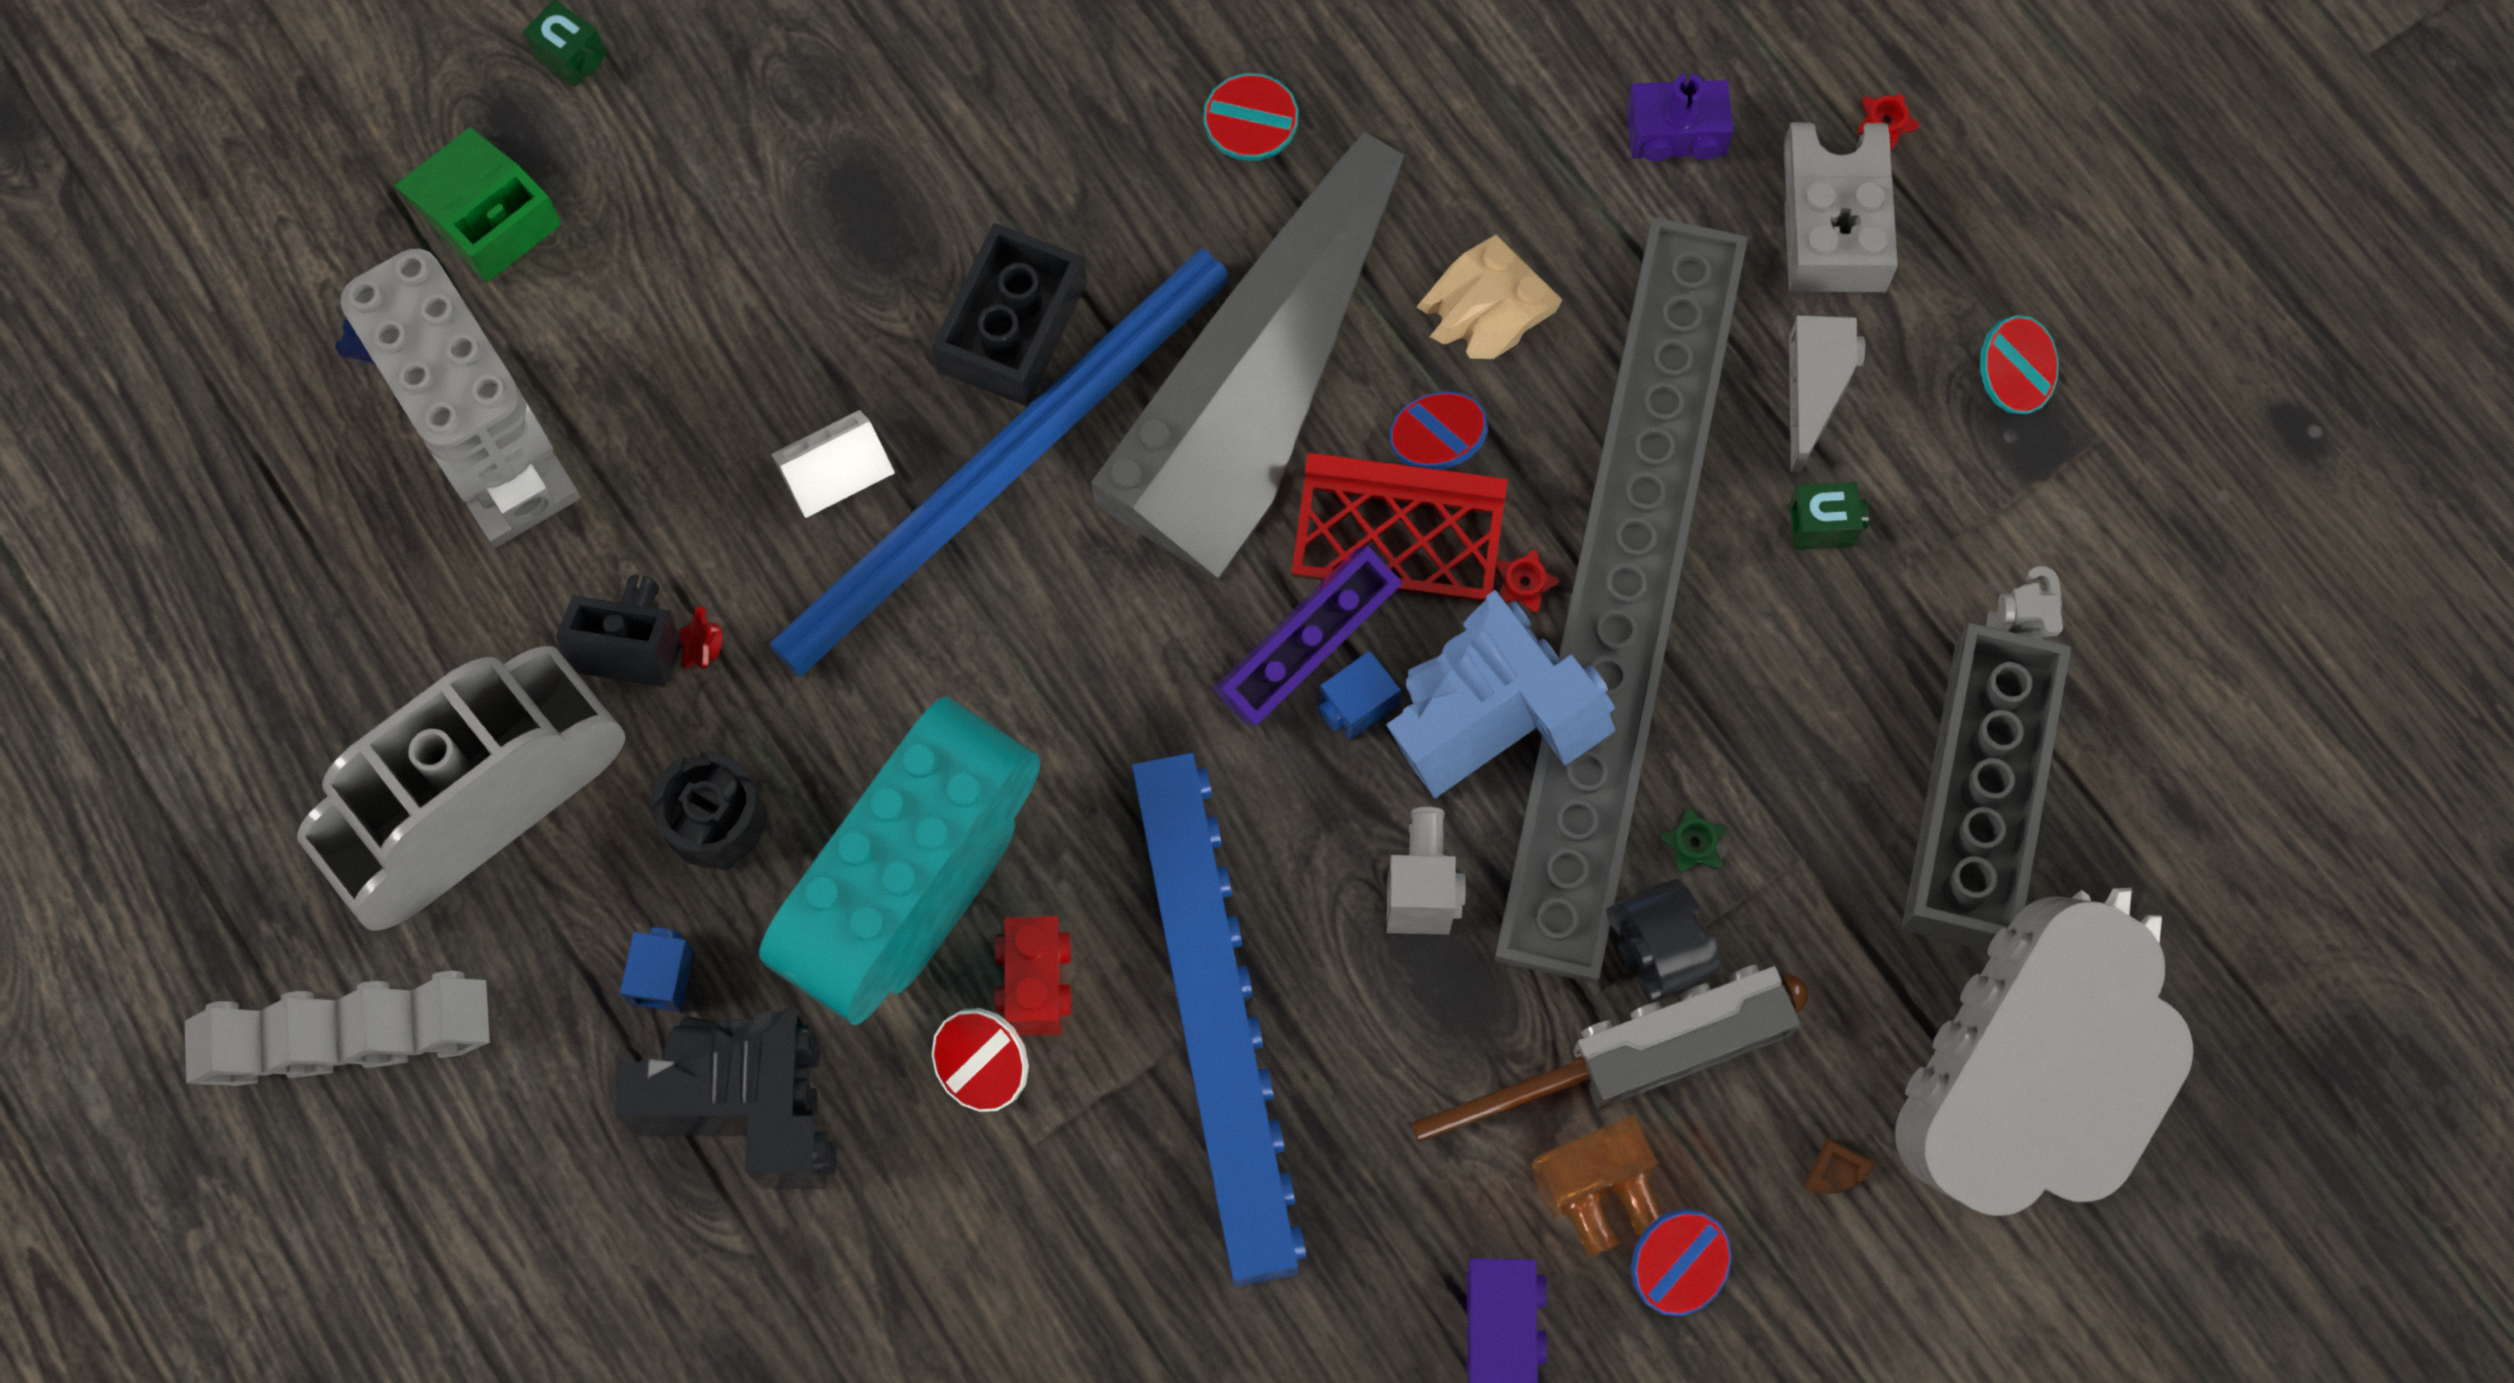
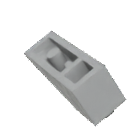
M1796 317L1789 335L1791 472L1802 471L1847 388L1856 366H1862L1864 363L1865 338L1864 336H1857V318Z

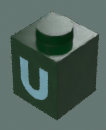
M553 0L522 31L533 57L574 87L585 76L595 73L600 67L603 58L607 55L597 29L557 0Z
M1857 482L1797 485L1789 502L1794 550L1854 547L1862 530L1867 529L1869 525L1868 503L1866 499L1859 498Z

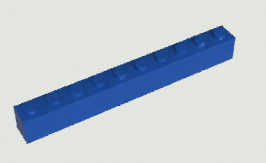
M1193 753L1132 764L1136 793L1234 1287L1297 1275V1260L1306 1258L1305 1245L1300 1225L1290 1227L1286 1206L1295 1205L1290 1173L1279 1174L1275 1153L1285 1152L1279 1120L1268 1121L1264 1101L1274 1099L1268 1068H1257L1254 1049L1263 1048L1262 1036L1257 1016L1247 1018L1243 998L1253 997L1247 965L1241 967L1236 965L1233 948L1242 946L1237 916H1226L1223 898L1232 896L1226 865L1216 867L1213 848L1222 847L1216 816L1206 818L1203 799L1212 798L1206 767L1196 769Z

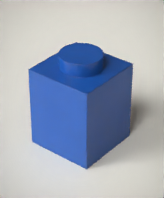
M1369 651L1320 685L1319 702L1321 705L1318 706V710L1324 721L1333 731L1336 732L1341 729L1347 738L1352 740L1399 706L1401 689L1371 651Z
M658 927L651 928L650 934L633 933L620 994L630 1005L682 1013L695 955L688 942L682 939V934L671 929Z

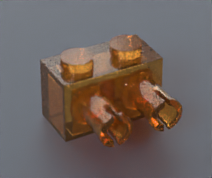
M1635 1115L1537 1156L1530 1168L1552 1217L1562 1213L1563 1215H1570L1585 1247L1588 1259L1600 1255V1252L1603 1250L1607 1252L1620 1245L1599 1203V1200L1604 1195L1610 1192L1613 1194L1619 1193L1636 1229L1637 1237H1641L1645 1229L1664 1214L1648 1181L1658 1164Z

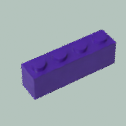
M1369 546L1355 549L1234 666L1212 690L1246 726H1257L1403 584L1402 581Z
M1470 1258L1467 1265V1383H1537V1364H1546L1547 1333L1546 1330H1537V1308H1546L1547 1285L1546 1275L1536 1274V1260Z

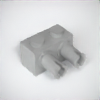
M1420 807L1412 809V824L1409 825V855H1391L1387 881V933L1450 934L1453 918H1462V905H1465L1466 878L1465 873H1456V856L1443 854V819L1445 811L1440 808Z

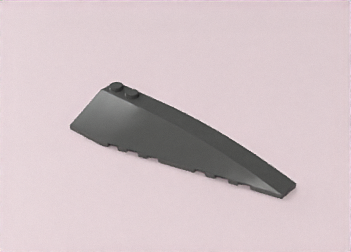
M1363 132L1233 290L1092 480L1093 499L1096 507L1217 582L1220 581L1274 505L1283 474L1291 460L1296 440L1310 410L1313 395L1324 373L1344 320L1349 300L1355 291L1366 255L1370 251L1380 218L1386 209L1402 167L1404 154L1366 132Z

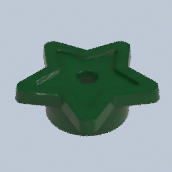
M1689 808L1686 809L1679 828L1661 833L1660 839L1676 852V866L1679 873H1684L1697 863L1717 869L1721 867L1722 862L1716 846L1726 833L1727 828L1725 825H1712L1708 821L1700 819L1695 811ZM1693 838L1699 840V846L1693 847L1690 844V840Z

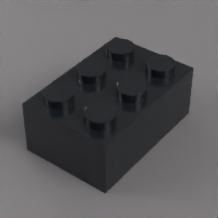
M993 223L932 345L937 371L1028 407L1087 285L1084 257Z

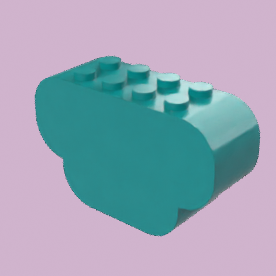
M948 696L942 697L933 703L903 739L778 910L761 943L759 958L762 963L852 1025H858L867 1019L890 992L894 995L899 994L918 977L999 864L1014 833V818L1025 803L1037 779L1040 769L1038 754Z

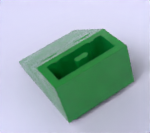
M471 127L394 185L404 198L485 283L492 280L561 225L560 219L547 194L518 164Z

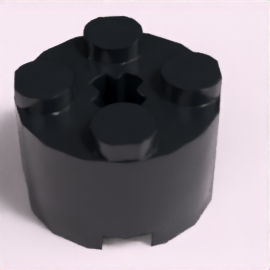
M1677 878L1669 882L1663 881L1606 909L1608 919L1614 931L1622 939V941L1614 944L1616 954L1626 972L1636 969L1640 988L1649 1003L1665 999L1708 979L1710 975L1721 970L1720 956L1713 934L1704 936L1702 927L1694 914L1701 909L1688 888Z

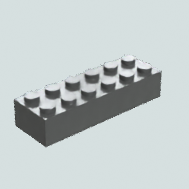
M1968 623L1957 640L1903 916L1902 931L1988 951L1995 935L2002 928L2008 929L2015 916L2025 908L2071 646L1974 623Z

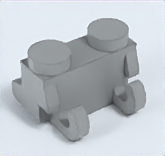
M2045 566L2031 569L2026 575V580L2032 583L2042 579L2046 582L2047 590L2043 591L2039 583H2033L2013 589L2011 593H2001L1998 600V611L1988 612L1986 626L2042 640L2059 635L2063 630L2061 616L2062 599L2057 574Z

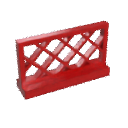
M1307 453L1291 577L1323 581L1355 549L1365 547L1373 542L1389 562L1387 564L1391 571L1394 569L1403 583L1396 591L1484 602L1486 601V596L1493 591L1508 479ZM1313 492L1335 493L1346 508L1323 524L1311 509ZM1346 495L1360 496V498L1351 503ZM1371 498L1383 499L1395 515L1373 531L1357 509ZM1395 501L1410 504L1401 510ZM1420 505L1434 506L1445 520V522L1425 537H1422L1407 517L1408 514ZM1445 508L1458 509L1460 511L1451 516ZM1471 511L1492 514L1490 532L1474 544L1456 523ZM1351 514L1367 536L1345 552L1328 530ZM1311 519L1318 529L1307 536L1309 520ZM1401 521L1417 543L1397 558H1394L1378 537ZM1450 527L1467 549L1444 565L1428 543ZM1322 535L1339 555L1338 558L1324 568L1303 565L1306 547ZM1488 543L1487 557L1485 560L1481 553L1478 551V549H1480L1482 546ZM1422 548L1439 570L1425 581L1411 580L1400 564ZM1472 555L1485 571L1482 589L1461 586L1450 570ZM1444 576L1450 585L1434 582Z

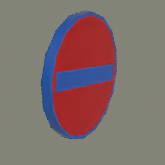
M1444 391L1428 394L1409 403L1395 417L1390 428L1391 448L1398 459L1408 466L1436 470L1452 468L1471 458L1482 447L1488 433L1487 416L1478 401L1463 393Z
M1679 1209L1663 1214L1645 1229L1635 1245L1631 1262L1633 1286L1645 1304L1665 1315L1683 1316L1702 1309L1717 1296L1728 1278L1732 1259L1729 1238L1720 1223L1699 1210Z

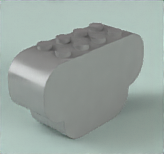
M553 646L536 647L514 657L504 665L499 659L494 657L479 658L449 672L345 750L330 766L323 779L322 788L328 797L321 801L304 819L298 830L297 840L362 925L374 931L387 929L404 922L423 910L597 777L619 754L625 742V733L557 648Z
M2046 897L2036 900L2023 908L2015 916L2008 929L2002 928L1993 938L1987 952L1991 957L1981 975L1975 974L1961 993L1960 1001L1964 1004L1953 1022L1947 1021L1938 1031L1933 1042V1048L1936 1051L1926 1068L1920 1067L1908 1082L1905 1094L1909 1097L1903 1105L1896 1123V1146L1901 1160L1907 1169L1915 1177L1939 1192L1975 1211L1988 1215L2001 1216L2019 1212L2034 1203L2044 1190L2064 1199L2077 1202L2095 1201L2116 1191L2127 1180L2187 1078L2193 1060V1041L2185 1020L2172 1006L2158 998L2165 978V960L2161 946L2153 933L2141 922L2114 906L2068 897Z

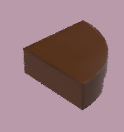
M1827 1138L1802 1188L1819 1194L1845 1192L1860 1184L1873 1171L1877 1163Z

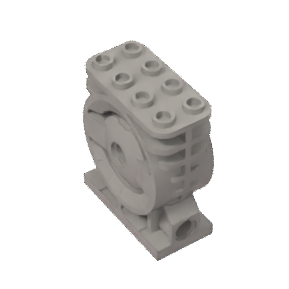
M423 249L403 251L354 278L345 286L341 293L340 301L345 316L417 432L462 501L467 504L494 549L581 499L576 487L553 453L554 449L517 388L513 378L442 266L430 252Z

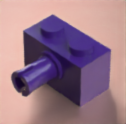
M1690 73L1689 81H1685L1686 74H1681L1674 82L1632 83L1626 107L1631 158L1663 161L1670 157L1693 156L1696 159L1706 160L1715 158L1718 155H1726L1733 134L1728 80L1703 81L1699 76Z

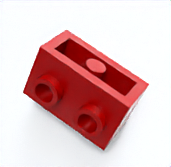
M1058 916L1004 918L1005 934L995 935L996 966H1005V986L995 987V1013L1005 1018L1015 1028L1018 1035L1063 1034L1062 1016H1071L1072 1012L1071 984H1062V964H1071L1070 932L1061 931Z

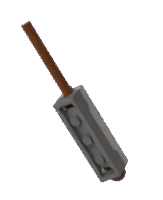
M1757 965L1742 968L1727 977L1730 983L1711 990L1709 984L1704 983L1682 992L1679 995L1681 1001L1662 1008L1660 1002L1650 1003L1631 1012L1632 1020L1613 1027L1611 1021L1607 1020L1586 1028L1581 1032L1583 1039L1578 1040L1573 1050L1576 1059L1571 1064L1411 1123L1414 1135L1419 1143L1586 1081L1597 1110L1792 1036L1801 1025L1796 1013L1801 1011L1806 1005L1808 999L1807 987L1795 975H1779L1775 966L1759 971Z

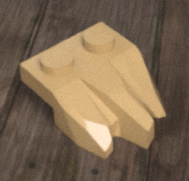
M1494 235L1462 254L1422 299L1417 308L1426 314L1437 313L1442 317V322L1430 336L1434 340L1445 345L1464 338L1468 342L1466 353L1469 358L1494 359L1517 345L1525 331L1556 313L1562 299L1497 235Z

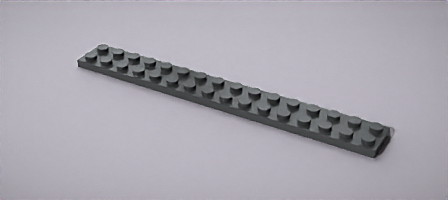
M1652 217L1558 657L1561 662L1572 654L1583 669L1589 664L1595 668L1608 688V691L1605 693L1615 707V710L1609 714L1616 731L1566 766L1560 761L1545 739L1541 737L1494 961L1594 984H1597L1599 981L1610 928L1606 909L1615 903L1748 236Z

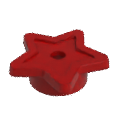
M1902 94L1883 96L1877 100L1870 97L1863 98V107L1867 117L1857 128L1859 135L1864 133L1865 123H1884L1882 119L1888 117L1891 122L1886 124L1889 129L1890 150H1892L1896 146L1900 134L1913 132L1918 129L1919 123L1909 116L1908 107L1904 103V96Z
M1535 550L1530 551L1525 557L1516 559L1513 562L1500 560L1496 563V568L1504 581L1498 593L1505 603L1513 600L1520 601L1532 613L1539 611L1542 593L1559 584V578L1545 571ZM1527 578L1530 583L1524 586L1520 583V580Z
M698 606L695 609L691 623L681 627L679 630V635L684 645L681 667L687 670L695 663L699 667L707 669L708 664L718 657L722 647L723 636L720 625L707 621L705 607Z

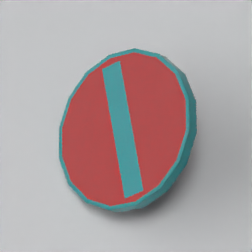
M1244 73L1226 79L1212 90L1204 105L1203 124L1210 142L1223 154L1237 160L1259 161L1275 156L1290 144L1298 129L1299 109L1293 94L1280 81L1264 74Z
M2014 315L2000 320L1987 333L1980 352V373L1985 390L1995 405L2008 413L2029 414L2042 408L2053 395L2058 380L2059 358L2054 340L2044 325L2032 317Z

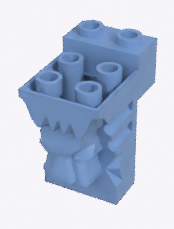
M1496 590L1488 594L1486 601L1463 623L1466 631L1446 643L1441 655L1408 670L1409 677L1406 679V687L1411 695L1413 704L1403 709L1402 714L1386 724L1407 762L1434 799L1535 728L1564 766L1616 731L1609 714L1615 710V707L1605 693L1608 691V688L1595 668L1589 664L1583 669L1572 654L1560 662L1558 656L1544 638L1539 641L1536 639L1529 628L1532 626L1531 622L1517 602L1513 600L1506 604Z

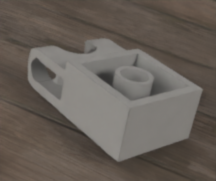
M1791 122L1784 142L1785 223L1789 291L1886 292L1898 266L1888 125L1886 123H1865L1864 133L1859 138L1856 151L1841 156L1829 153L1820 145L1814 124Z

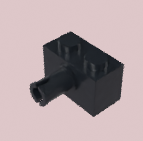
M639 575L630 576L620 602L572 595L557 631L556 638L563 657L577 674L666 687L681 645L671 610L652 608L654 599L659 593L657 582L643 575L638 588Z

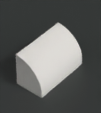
M860 410L771 454L805 518L895 473L871 422Z

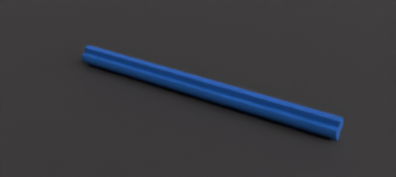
M1199 249L775 637L769 644L777 657L787 664L798 677L807 672L1228 283L1226 277L1229 274L1222 263L1215 261L1207 250Z

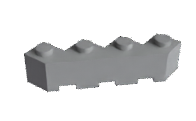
M443 971L433 974L431 981L413 990L390 989L389 983L384 981L363 982L356 986V991L336 1001L314 999V993L295 991L281 995L280 1001L261 1011L241 1010L238 1003L231 1001L207 1004L203 1012L185 1020L186 1083L238 1086L258 1083V1076L270 1074H287L289 1078L333 1073V1065L351 1063L362 1064L364 1068L408 1063V1055H419L425 1052H437L439 1058L463 1055L490 1042L486 980L465 979L464 973L460 971Z

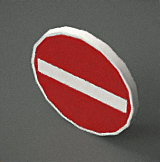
M982 1008L962 1009L943 1021L934 1035L931 1055L935 1074L945 1091L962 1106L978 1112L998 1111L1015 1101L1026 1085L1029 1069L1025 1045L1015 1028L999 1014Z

